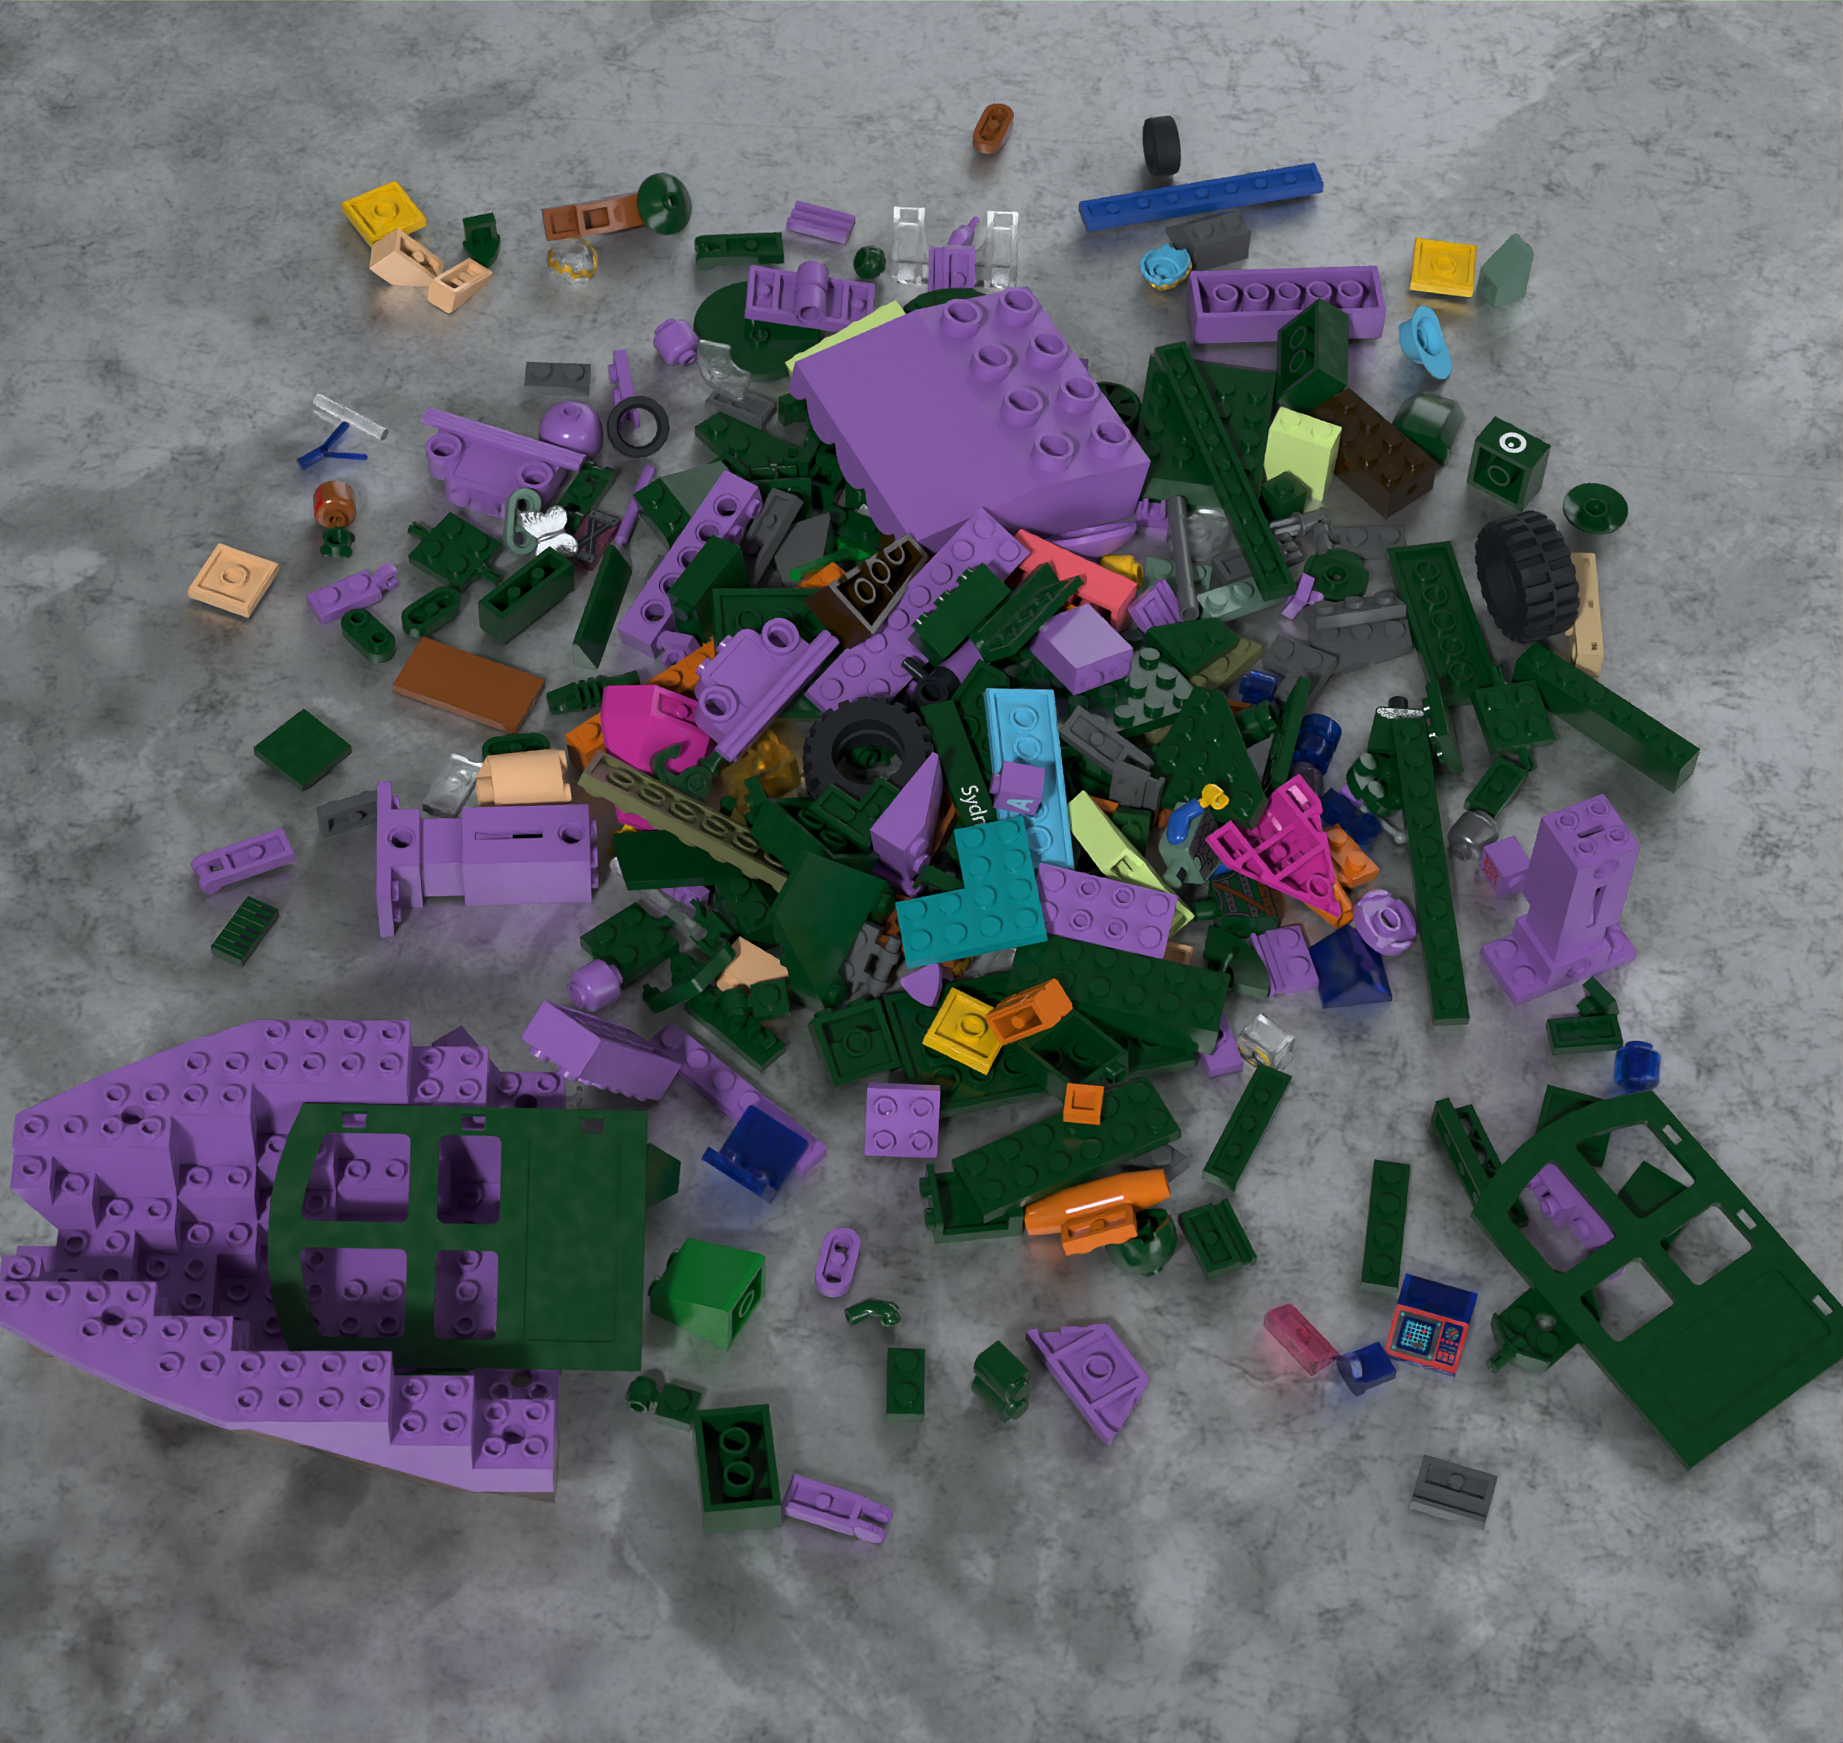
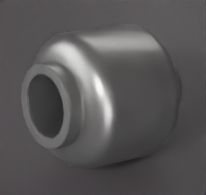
M1481 810L1464 812L1447 835L1448 841L1452 846L1450 848L1451 853L1464 862H1467L1468 859L1480 861L1483 847L1498 841L1499 834L1496 829L1498 827L1496 821Z

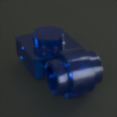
M1332 788L1322 796L1323 813L1320 815L1321 819L1331 826L1339 823L1345 831H1349L1353 840L1359 845H1368L1375 842L1381 827L1374 815L1369 813L1359 816L1355 815L1358 808L1346 796L1339 794Z

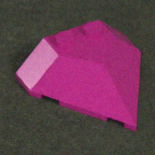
M1300 774L1277 788L1267 798L1269 803L1254 830L1235 826L1232 821H1229L1205 839L1227 868L1336 917L1341 915L1339 902H1335L1333 885L1336 882L1327 832L1322 831L1320 815L1323 813L1321 800Z

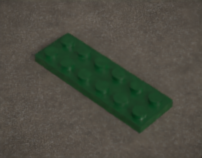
M1443 541L1387 548L1385 558L1398 598L1407 604L1405 619H1408L1410 634L1426 682L1430 683L1438 680L1449 708L1473 705L1470 698L1473 690L1493 686L1490 673L1488 672V668L1493 665L1451 542Z
M1145 1076L1104 1094L1100 1125L1063 1122V1112L951 1159L952 1169L981 1219L986 1223L1180 1139L1181 1129L1148 1076Z

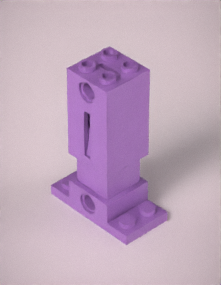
M391 781L377 782L376 897L380 937L394 936L395 922H401V907H423V897L464 895L465 906L592 902L591 888H598L596 818H589V804L462 808V818L420 819V809H400L399 795H393Z
M1604 794L1541 817L1522 892L1530 904L1528 914L1515 919L1511 935L1481 946L1480 955L1514 1007L1633 961L1636 958V949L1618 923L1641 846Z

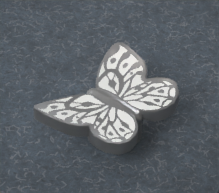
M558 505L551 506L546 514L538 510L523 511L517 514L518 521L522 527L536 537L535 542L538 543L536 556L549 546L564 557H573L577 554L579 548L576 539L567 534L564 529L568 517L563 507Z

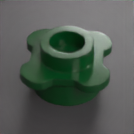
M332 527L323 533L324 545L320 547L322 556L341 557L344 559L352 556L353 550L351 545L355 542V535L343 527Z

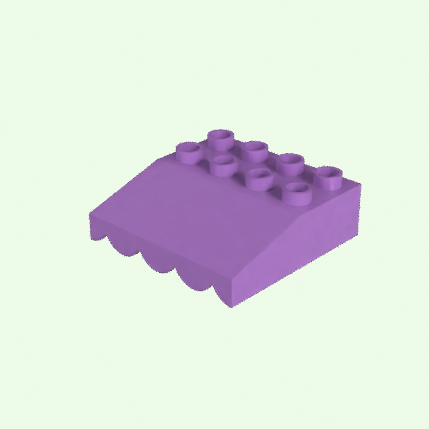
M1028 286L1021 288L1010 287L1002 292L969 299H953L946 304L917 309L796 361L788 389L794 398L798 400L806 399L812 427L820 440L826 444L835 443L838 463L847 482L855 489H865L868 510L876 527L885 535L894 534L895 541L909 533L931 557L929 561L980 507L987 511L1013 537L1020 529L1030 534L1038 535L1041 538H1047L1133 517L1151 462Z

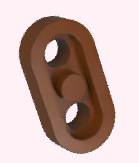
M995 103L984 109L973 131V146L977 151L984 154H993L1001 150L1013 126L1014 113L1009 106Z

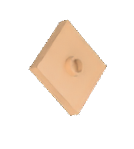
M218 543L188 588V596L249 618L278 574L279 564Z

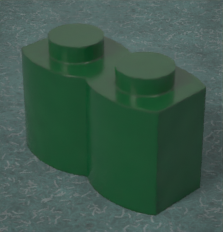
M998 1340L976 1358L973 1367L976 1376L972 1382L971 1389L1003 1423H1006L1011 1418L1013 1420L1018 1419L1028 1409L1032 1373Z

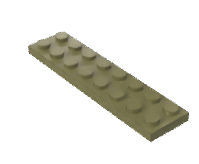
M598 750L577 783L584 787L585 791L591 796L605 798L615 803L616 807L622 812L636 814L646 819L647 823L653 828L662 831L667 830L677 835L684 844L692 847L698 846L706 850L715 860L733 864L740 868L746 876L753 879L760 878L771 884L777 892L781 891L790 872L782 867V862L759 846V842L749 834L751 828L601 750Z

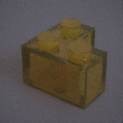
M769 727L736 763L720 771L725 795L737 798L734 807L743 818L746 813L751 811L744 798V795L749 793L744 783L745 779L756 774L769 798H780L802 785L797 759Z

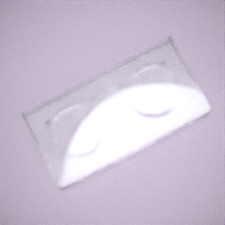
M452 753L422 803L423 812L440 818H457L476 787L475 778L483 764Z

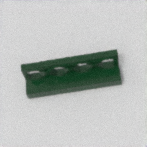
M1048 562L1039 564L968 636L986 663L1014 655L1075 593L1083 582L1079 575L1059 581Z
M1449 1098L1435 1101L1431 1122L1474 1209L1483 1190L1490 1182L1488 1177L1493 1178L1502 1164L1472 1104L1454 1109ZM1467 1118L1472 1128L1469 1135L1466 1134L1460 1119ZM1474 1148L1484 1152L1486 1158L1483 1164H1481ZM1517 1198L1511 1207L1516 1218L1510 1220L1520 1229L1528 1226L1529 1219Z

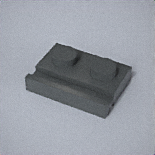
M1119 760L1113 770L1108 801L1119 803L1118 807L1151 811L1149 830L1152 831L1158 821L1165 778L1154 779L1150 777V772Z
M1424 1455L1409 1508L1483 1530L1498 1476Z

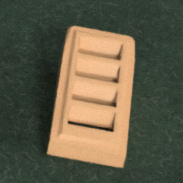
M468 258L430 280L427 300L450 314L461 307L492 279L493 272Z

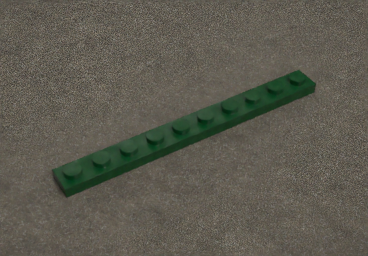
M1186 341L1155 347L1154 357L1263 601L1266 602L1295 595L1297 586Z
M1425 717L1391 718L1390 732L1433 1026L1467 1025L1470 1016Z

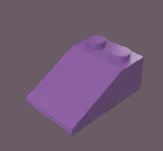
M934 752L927 758L870 829L874 852L879 856L877 862L909 882L917 873H920L924 865H929L944 791L939 755Z

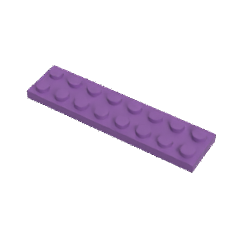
M980 507L908 583L909 588L874 635L850 650L847 648L812 684L804 695L823 713L829 708H832L833 711L839 709L838 703L849 700L850 703L858 702V697L868 696V701H877V697L888 698L890 703L913 678L901 667V663L907 657H911L923 668L929 661L907 640L915 631L911 627L912 623L924 611L930 616L937 608L933 602L946 589L952 593L959 586L955 580L969 566L975 570L983 562L1003 582L1030 552L987 511Z

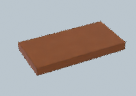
M426 637L421 638L393 683V692L513 735L518 734L545 689V679Z

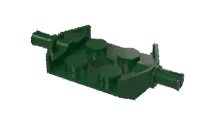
M1554 1270L1558 1274H1564V1272ZM1530 1288L1501 1314L1498 1315L1496 1312L1493 1314L1490 1325L1499 1351L1486 1360L1485 1364L1489 1370L1492 1368L1491 1372L1494 1374L1498 1373L1508 1362L1511 1364L1516 1363L1529 1372H1546L1578 1343ZM1593 1290L1582 1296L1580 1300L1600 1324L1603 1315ZM1541 1320L1548 1321L1553 1325L1554 1330L1543 1332L1535 1326V1322Z

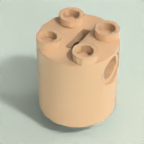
M553 748L487 756L475 778L478 805L480 807L569 805L572 802L569 782L563 783L565 781V770H567L565 750Z

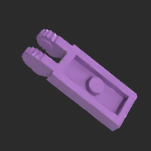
M796 1474L792 1476L781 1504V1514L851 1536L855 1534L861 1540L870 1541L875 1544L882 1543L886 1533L880 1526L878 1527L859 1520L861 1513L869 1520L878 1521L883 1524L890 1523L893 1516L891 1508L867 1500L866 1496Z

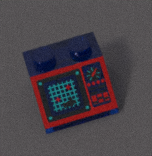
M1406 1273L1383 1357L1455 1378L1478 1294Z

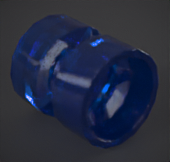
M1311 713L1305 715L1301 721L1290 768L1308 778L1324 776L1329 769L1334 752H1336L1342 737V730L1338 723L1322 714Z

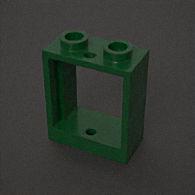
M1074 1008L1064 1017H1061V1020L1053 1027L1016 1042L1017 1066L1063 1104H1065L1067 1083L1072 1082L1045 1060L1072 1039L1103 1064L1078 1084L1104 1086L1105 1093L1111 1087L1120 1085L1129 1075L1128 1051Z

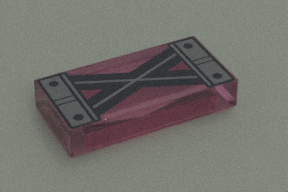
M591 508L573 536L578 543L579 550L577 554L573 557L565 558L575 566L592 572L605 553L607 546L616 536L621 519Z

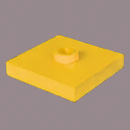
M396 180L341 203L342 212L371 249L373 244L397 228L405 234H410L427 226V218Z
M1415 237L1410 290L1472 298L1477 245Z
M953 987L922 1044L985 1075L988 1074L1003 1046L996 1038L985 1017L994 1007Z

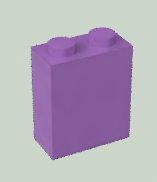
M1089 604L1050 617L1030 639V651L1073 695L1131 675L1133 647Z

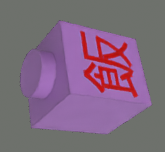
M1511 836L1484 846L1479 868L1497 896L1502 897L1510 893L1518 894L1523 891L1530 859L1516 838Z

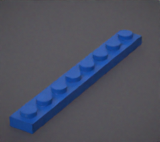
M1314 162L1079 201L1078 211L1086 231L1091 232L1323 193L1324 183Z

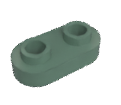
M528 488L514 490L506 501L503 542L507 550L516 555L528 554L538 544L535 542L536 537L527 532L517 518V514L522 512L517 507L520 499L526 502L527 506L524 511H541L539 495ZM517 532H520L524 537L520 545L514 539Z

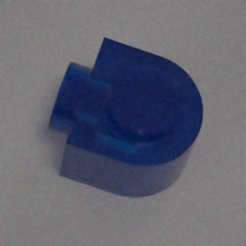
M1254 669L1251 670L1249 675L1244 674L1239 686V693L1243 694L1241 702L1257 705L1262 701L1268 700L1272 705L1274 701L1273 696L1278 688L1279 677Z

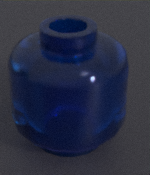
M1630 1041L1625 1043V1047L1620 1048L1616 1052L1614 1082L1619 1087L1624 1088L1626 1094L1652 1090L1659 1085L1661 1055L1653 1049L1652 1044L1643 1041Z

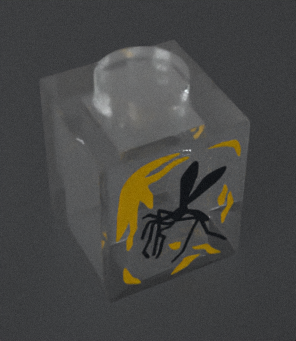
M1262 1012L1239 1033L1237 1047L1242 1059L1254 1068H1257L1258 1064L1261 1063L1276 1070H1284L1294 1057L1292 1050L1295 1036Z

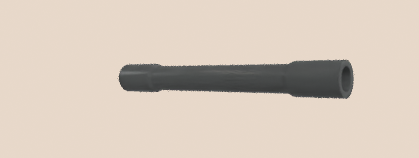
M1173 496L1166 503L1177 578L1179 617L1184 621H1193L1199 616V607L1192 572L1187 531L1186 501L1180 496Z

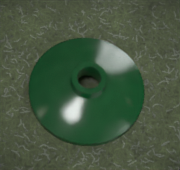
M656 173L647 177L639 187L637 195L638 212L649 229L660 235H673L685 228L691 216L692 205L686 187L678 178L668 173Z
M1585 483L1572 488L1566 494L1563 501V513L1568 522L1576 529L1588 534L1605 535L1617 531L1624 525L1628 516V506L1623 496L1615 489L1599 483Z

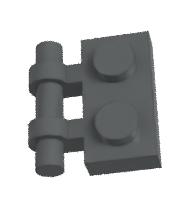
M866 919L838 972L848 985L846 990L852 993L858 992L862 982L869 987L865 998L870 1002L879 999L881 993L886 992L890 983L887 978L893 964L898 963L901 955L899 948L902 938L890 934L886 944L879 941L884 928ZM874 954L880 958L875 972L868 969Z

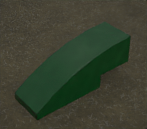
M822 443L816 453L815 464L807 477L811 478L812 506L825 509L827 504L835 506L845 488V477L838 463L835 443Z

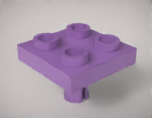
M867 1083L864 1155L937 1158L940 1085Z

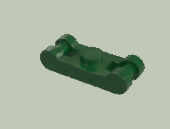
M585 459L573 482L559 502L554 504L563 507L567 512V525H569V529L579 533L583 530L589 521L587 515L590 510L598 508L615 483L617 470L610 467L603 469L598 467L596 462ZM593 478L598 480V483L594 484L590 481Z

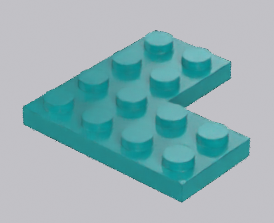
M1023 816L954 830L964 889L895 902L908 969L1048 941Z

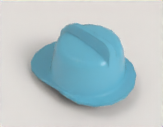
M1422 305L1416 308L1411 319L1400 323V345L1404 354L1416 364H1424L1429 373L1437 379H1445L1452 370L1450 354L1437 316L1428 306Z

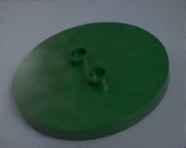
M748 281L725 286L712 293L702 302L696 312L693 324V331L700 339L698 353L709 366L731 378L752 382H765L787 377L789 372L785 362L792 359L796 354L804 352L820 343L819 329L744 318Z

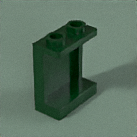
M926 1164L925 1177L919 1178V1190L921 1199H927L929 1208L924 1209V1221L926 1230L933 1231L935 1244L1022 1236L1024 1220L1022 1207L984 1223L955 1172L935 1173L934 1164Z

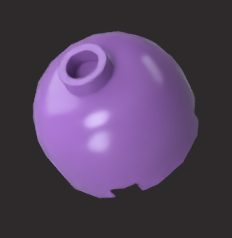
M567 400L556 403L546 411L540 421L538 437L539 441L584 454L586 458L591 456L592 460L602 449L603 427L598 414L590 406L579 401Z

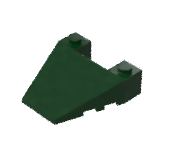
M805 850L801 852L769 912L776 943L782 944L784 954L779 956L781 966L787 968L789 977L786 976L785 980L789 994L796 1003L813 1010L821 1011L833 1008L835 1011L837 1006L843 1003L848 987L838 972L865 920L867 919L881 926L885 917L892 913L897 896L886 880Z

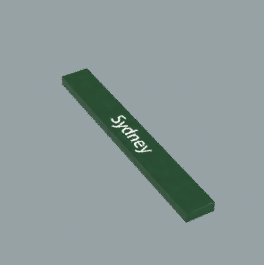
M948 700L921 706L920 717L923 725L928 728L931 734L934 753L939 755L942 776L962 828L997 821V814L993 808L991 798L954 701Z

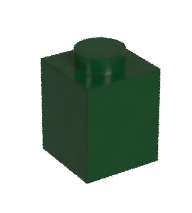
M1287 471L1261 484L1259 505L1266 520L1271 522L1290 517L1296 511L1303 513L1307 490Z

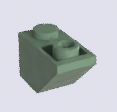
M1517 233L1511 235L1480 269L1477 290L1493 309L1524 298L1526 294L1534 253L1531 246L1525 243Z

